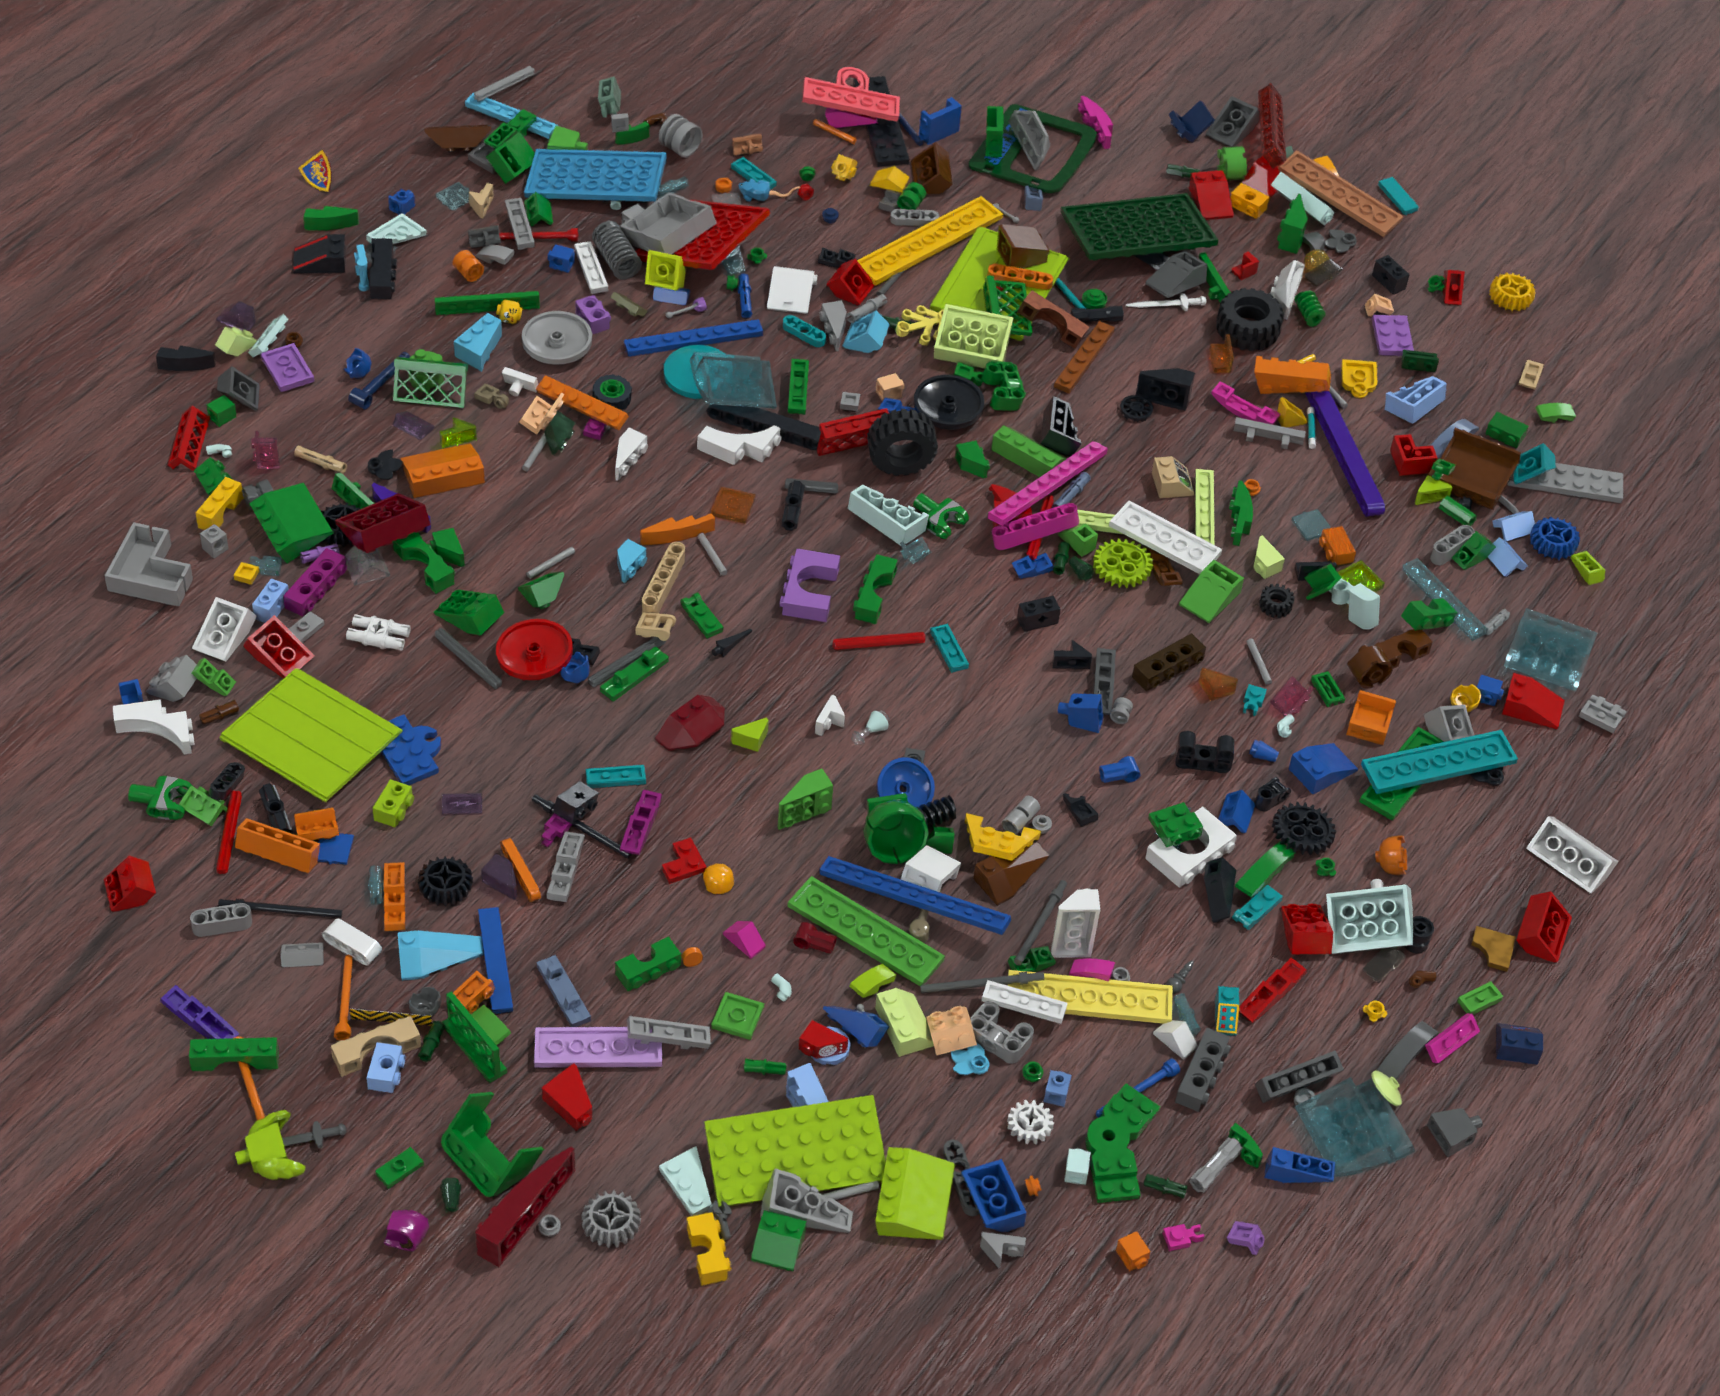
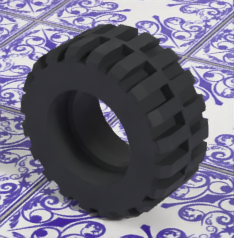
M1255 288L1234 290L1227 294L1220 302L1216 329L1220 337L1234 348L1239 347L1240 350L1248 349L1249 351H1254L1255 349H1258V351L1263 350L1264 347L1268 348L1274 344L1280 336L1284 318L1283 308L1276 298L1274 299L1271 294H1266L1263 290L1257 291ZM1243 318H1251V319H1255V320H1257V321H1249V320H1245V319H1243Z
M901 409V411L892 410L889 414L885 413L881 418H877L874 421V424L870 426L867 433L872 463L876 468L881 471L884 470V473L889 475L892 473L894 476H899V474L907 476L909 473H918L920 469L924 470L927 468V464H931L937 455L938 444L934 424L927 416L921 412L917 413L916 410L911 409L907 411L906 409ZM901 440H912V442L904 445H893V443Z

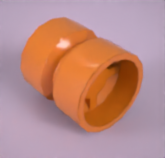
M468 250L460 251L453 259V266L469 282L478 280L484 273L483 264Z

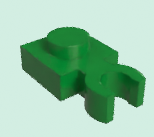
M960 362L957 363L954 375L966 378L977 386H981L983 383V372H974V367Z

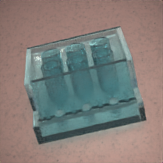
M693 353L690 363L694 381L700 395L708 404L776 409L777 404L770 361H762L760 357Z
M1526 608L1503 667L1576 692L1597 632Z
M1349 1077L1295 1106L1323 1159L1335 1162L1334 1177L1363 1173L1388 1165L1416 1152L1390 1104L1379 1092L1372 1078L1356 1086L1352 1078Z

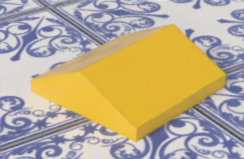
M895 166L881 169L876 172L870 186L903 192L909 181V176Z

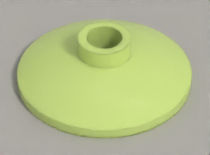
M1376 1070L1372 1072V1080L1383 1097L1394 1106H1400L1402 1099L1397 1089L1399 1087L1397 1080L1394 1077L1389 1078Z

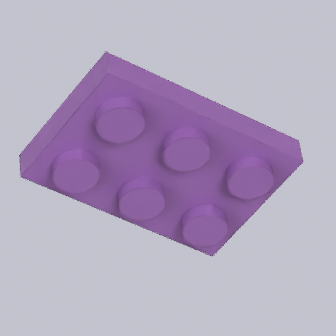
M1373 315L1372 322L1379 355L1402 356L1403 349L1414 351L1407 316Z
M294 343L261 353V359L281 392L315 382L312 372Z

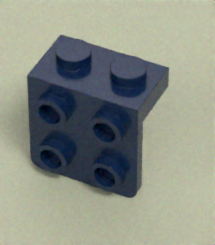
M1198 101L1182 117L1174 110L1168 114L1171 118L1170 123L1178 129V135L1182 139L1185 137L1191 143L1215 121L1202 101Z

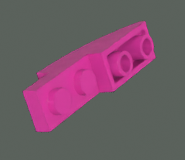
M1081 96L1080 103H1078V111L1082 114L1083 122L1096 130L1099 143L1102 144L1104 149H1109L1113 130L1111 119L1095 102L1085 96Z

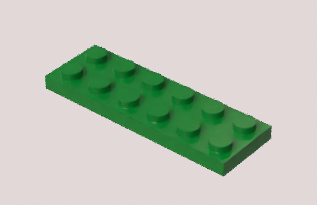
M1417 727L1398 752L1444 741ZM1370 785L1361 796L1359 802L1393 821L1421 785L1376 794L1372 785Z

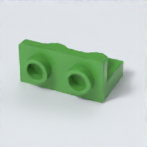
M190 786L179 805L184 807L185 811L212 826L222 810L227 812L228 808L224 806L225 801L212 799L208 796L209 791L200 786L198 789Z

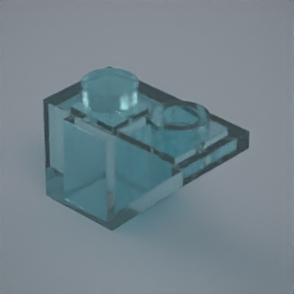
M738 245L735 250L721 261L729 275L746 271Z

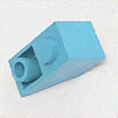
M629 539L617 550V563L623 583L632 578L636 571L644 566L647 561L646 548Z

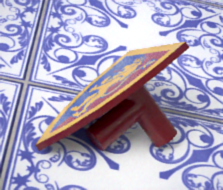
M321 150L301 165L299 170L311 186L318 190L329 192L332 179L331 166L324 150Z

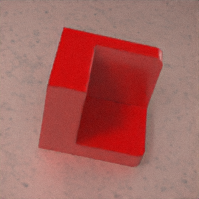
M1248 251L1243 254L1242 263L1233 267L1231 272L1242 281L1257 274L1259 260Z

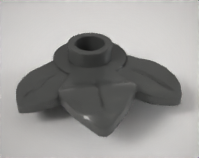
M1332 229L1329 230L1332 238L1326 240L1324 245L1331 249L1336 248V252L1342 253L1354 247L1357 240L1356 236L1352 233Z

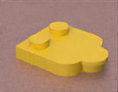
M1342 359L1341 378L1343 388L1351 391V394L1359 399L1365 398L1368 392H1373L1377 386V362Z

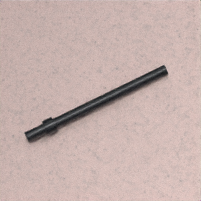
M537 794L532 797V801L543 807L544 811L549 814L553 813L554 802L547 801ZM580 820L572 823V826L625 858L629 859L632 853L620 851L621 845Z
M237 898L235 900L219 899L218 907L245 903L251 910L335 918H342L343 910L247 902L245 899Z

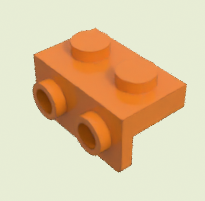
M334 808L294 814L297 836L314 841L321 838L331 839L339 835Z
M476 971L453 994L468 1012L472 1014L484 999L486 1000L492 996L495 987L491 979L487 980L481 973Z

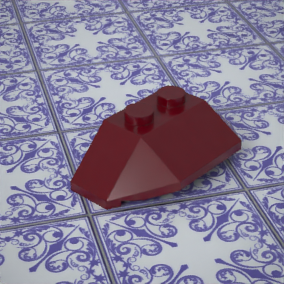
M696 695L669 715L655 740L668 751L697 747L724 727L725 707L712 697Z

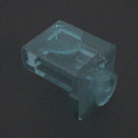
M922 536L907 546L903 541L900 542L903 548L900 550L905 560L909 558L912 564L932 553Z

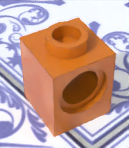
M1137 1231L1119 1239L1116 1247L1117 1254L1129 1271L1136 1268L1141 1269L1148 1264L1151 1251Z

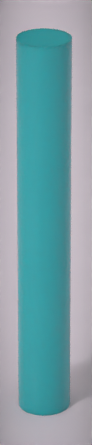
M1058 278L1055 284L1076 308H1085L1061 279Z

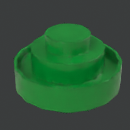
M1089 289L1083 293L1082 304L1087 309H1101L1107 304V296L1101 290Z

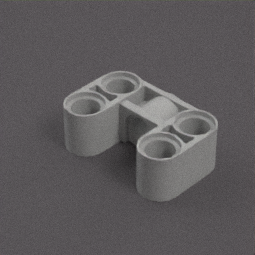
M991 1001L984 1002L970 1018L976 1042L988 1052L995 1054L1007 1063L1013 1064L1018 1062L1032 1044L1033 1027L1028 1023H1019L1011 1033L997 1025L999 1006Z

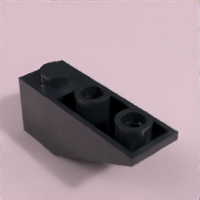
M1223 857L1206 862L1204 881L1213 923L1230 918L1236 869Z

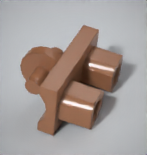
M761 134L732 138L734 155L753 154V152L763 151Z

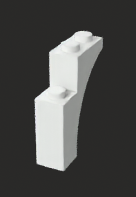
M706 426L697 436V449L732 465H735L744 455L763 462L766 457L771 455L773 448L779 445L781 441L780 428L772 426L769 429L752 434H731Z
M161 700L113 706L116 733L148 732L157 734L176 744L183 754L192 753L191 745H195L193 733L189 734V730H193L191 718L187 719L186 711L167 714L166 707L161 705Z

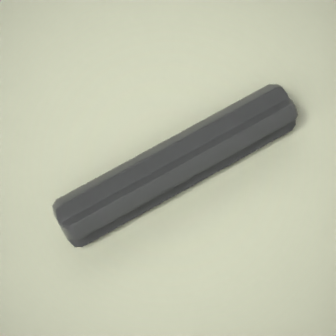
M791 478L785 480L786 489H789V484L796 480L801 481L805 485V491L834 494L838 492V483Z

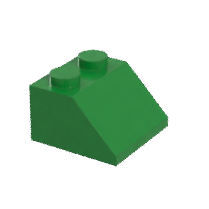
M764 1210L757 1230L751 1261L794 1271L805 1237L806 1221Z

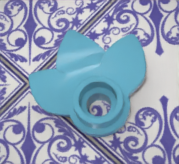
M977 1043L975 1046L968 1047L967 1051H952L951 1057L956 1063L953 1070L961 1075L986 1073L989 1069V1061L984 1056V1048Z

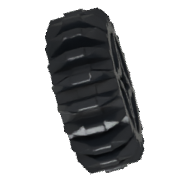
M340 503L337 506L332 504L331 508L326 507L325 511H321L334 532L324 539L323 542L327 541L329 545L337 543V545L340 544L343 547L345 544L352 545L349 538L335 524V520L358 511L360 508H356L355 504L349 506L348 503L345 505Z
M445 855L443 859L436 857V861L429 859L428 865L423 864V870H420L418 877L419 891L424 899L428 898L430 903L435 901L437 906L443 903L445 907L448 903L454 905L456 900L462 902L463 897H467L468 892H471L473 883L472 871L468 868L467 863L462 862L461 858L455 861L454 856L447 859Z

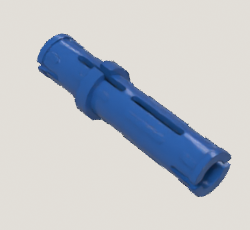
M740 274L738 276V293L740 294L741 315L744 318H749L752 316L749 276L747 274Z

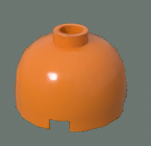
M1402 835L1386 838L1380 844L1379 851L1375 852L1376 863H1380L1381 868L1391 875H1406L1407 850L1402 847V843H1405L1404 836Z

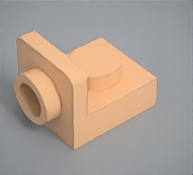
M1373 294L1365 304L1367 315L1370 317L1376 311L1391 315L1394 312L1391 300L1377 294Z

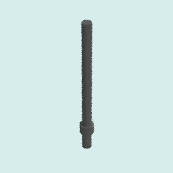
M1061 880L1056 889H1053L1049 895L1047 905L1014 960L1016 965L1020 966L1056 903L1061 901L1063 891L1067 886L1065 880Z
M1019 972V975L921 985V993L985 987L988 980L1003 985L1014 983L1024 985L1028 984V982L1045 979L1044 972L1029 974L1027 972Z

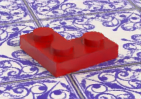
M691 837L673 843L672 848L678 859L662 864V871L669 884L704 873L707 866Z

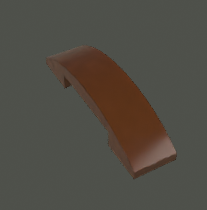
M1147 547V552L1151 554L1150 558L1153 559L1152 571L1158 583L1162 586L1183 584L1179 572L1174 571L1169 558Z

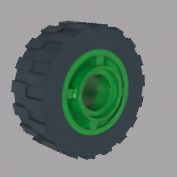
M611 374L599 377L595 384H593L592 397L619 410L626 409L630 405L632 387L627 379Z

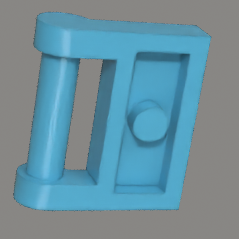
M361 244L356 245L357 252L354 253L355 263H357L355 270L356 275H360L359 289L367 291L369 290L367 259L364 246Z

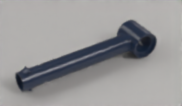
M402 352L398 357L410 358V355L407 352ZM394 361L362 390L358 388L352 389L348 397L349 402L364 410L369 408L373 399L372 395L395 374Z

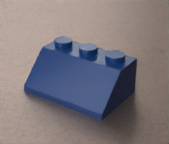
M1002 1159L961 1172L986 1228L1007 1232L1024 1226L1027 1212Z

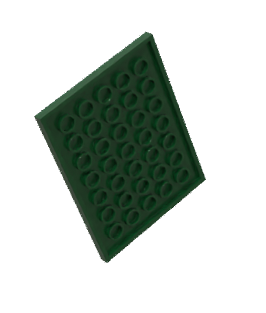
M1188 193L1061 207L1062 216L1088 260L1096 261L1103 258L1113 259L1121 256L1130 257L1139 254L1147 255L1148 253H1163L1166 251L1177 252L1183 249L1194 250L1201 247L1210 248L1218 246V238Z

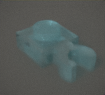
M251 556L249 558L251 565L259 567L260 574L279 576L283 563L281 557L263 556V559Z

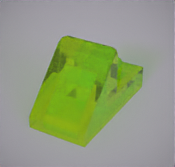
M454 417L452 418L453 428L439 431L442 448L477 440L476 426Z

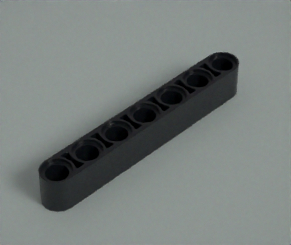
M715 396L706 410L708 416L712 419L756 433L769 429L772 426H777L780 428L782 441L810 450H817L821 434L817 426L722 396Z

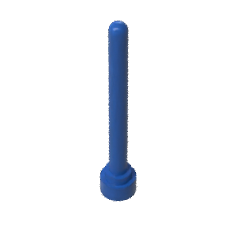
M1171 1058L1163 1063L1160 1071L1133 1088L1141 1093L1164 1077H1174L1179 1074L1180 1067ZM1105 1106L1101 1107L1096 1111V1116L1098 1118L1101 1117L1103 1108Z

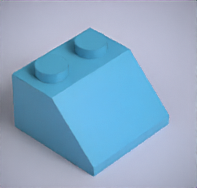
M877 311L851 323L843 347L865 353L879 350L883 346V340L887 335L889 323Z

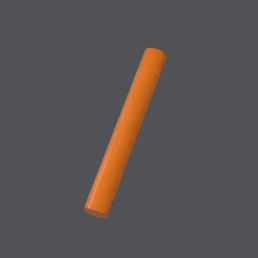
M818 119L813 121V125L852 144H855L857 141L856 138Z

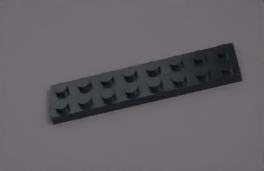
M885 76L868 77L869 91L890 95ZM854 79V87H859V82L857 79ZM878 118L877 123L865 125L877 167L909 164L910 158L898 121Z

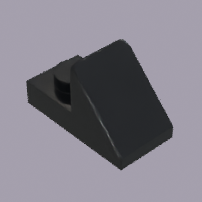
M1072 640L1070 651L1054 650L1052 668L1090 669L1092 654Z

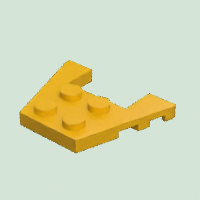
M967 813L964 822L967 824V832L970 833L969 839L973 852L1012 861L1024 851L1026 846L1030 847L1034 840H1039L1040 830L1024 827L1021 836H1018L1010 831L1001 832L996 831L992 827H981L983 817Z

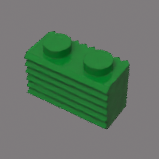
M1496 412L1488 423L1485 434L1493 439L1502 441V443L1505 442V444L1516 449L1525 438L1529 426Z

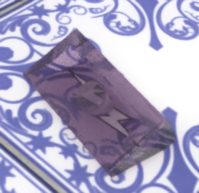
M408 411L396 413L393 426L419 440H422L434 429L432 424Z
M482 793L442 794V814L482 813Z

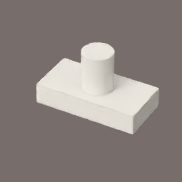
M507 367L503 369L504 382L512 384L509 389L511 395L518 396L522 388L537 392L536 387L539 384L536 377Z

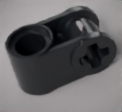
M1274 777L1258 789L1254 802L1255 807L1259 811H1268L1285 801L1290 795L1291 789L1282 785L1279 782V778Z

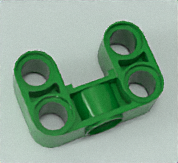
M988 362L982 374V381L988 385L1001 386L994 389L989 405L995 410H1019L1026 393L1017 366L1012 362Z

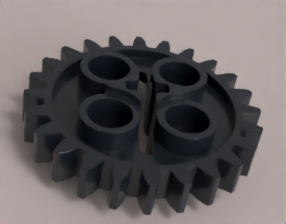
M1296 802L1295 806L1292 803H1289L1288 807L1283 805L1282 809L1277 810L1273 818L1272 832L1276 834L1275 838L1281 839V845L1287 844L1286 849L1294 848V853L1300 850L1301 854L1304 855L1305 851H1307L1311 856L1313 851L1317 855L1320 853V850L1325 852L1327 848L1331 847L1336 834L1335 824L1331 823L1332 818H1326L1328 813H1320L1321 808L1315 810L1313 804L1311 807H1307L1306 802H1304L1303 806L1299 802Z

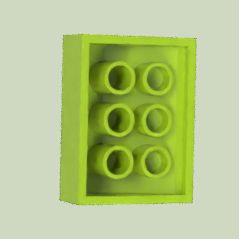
M888 1147L875 1220L878 1235L943 1240L955 1163L910 1148Z

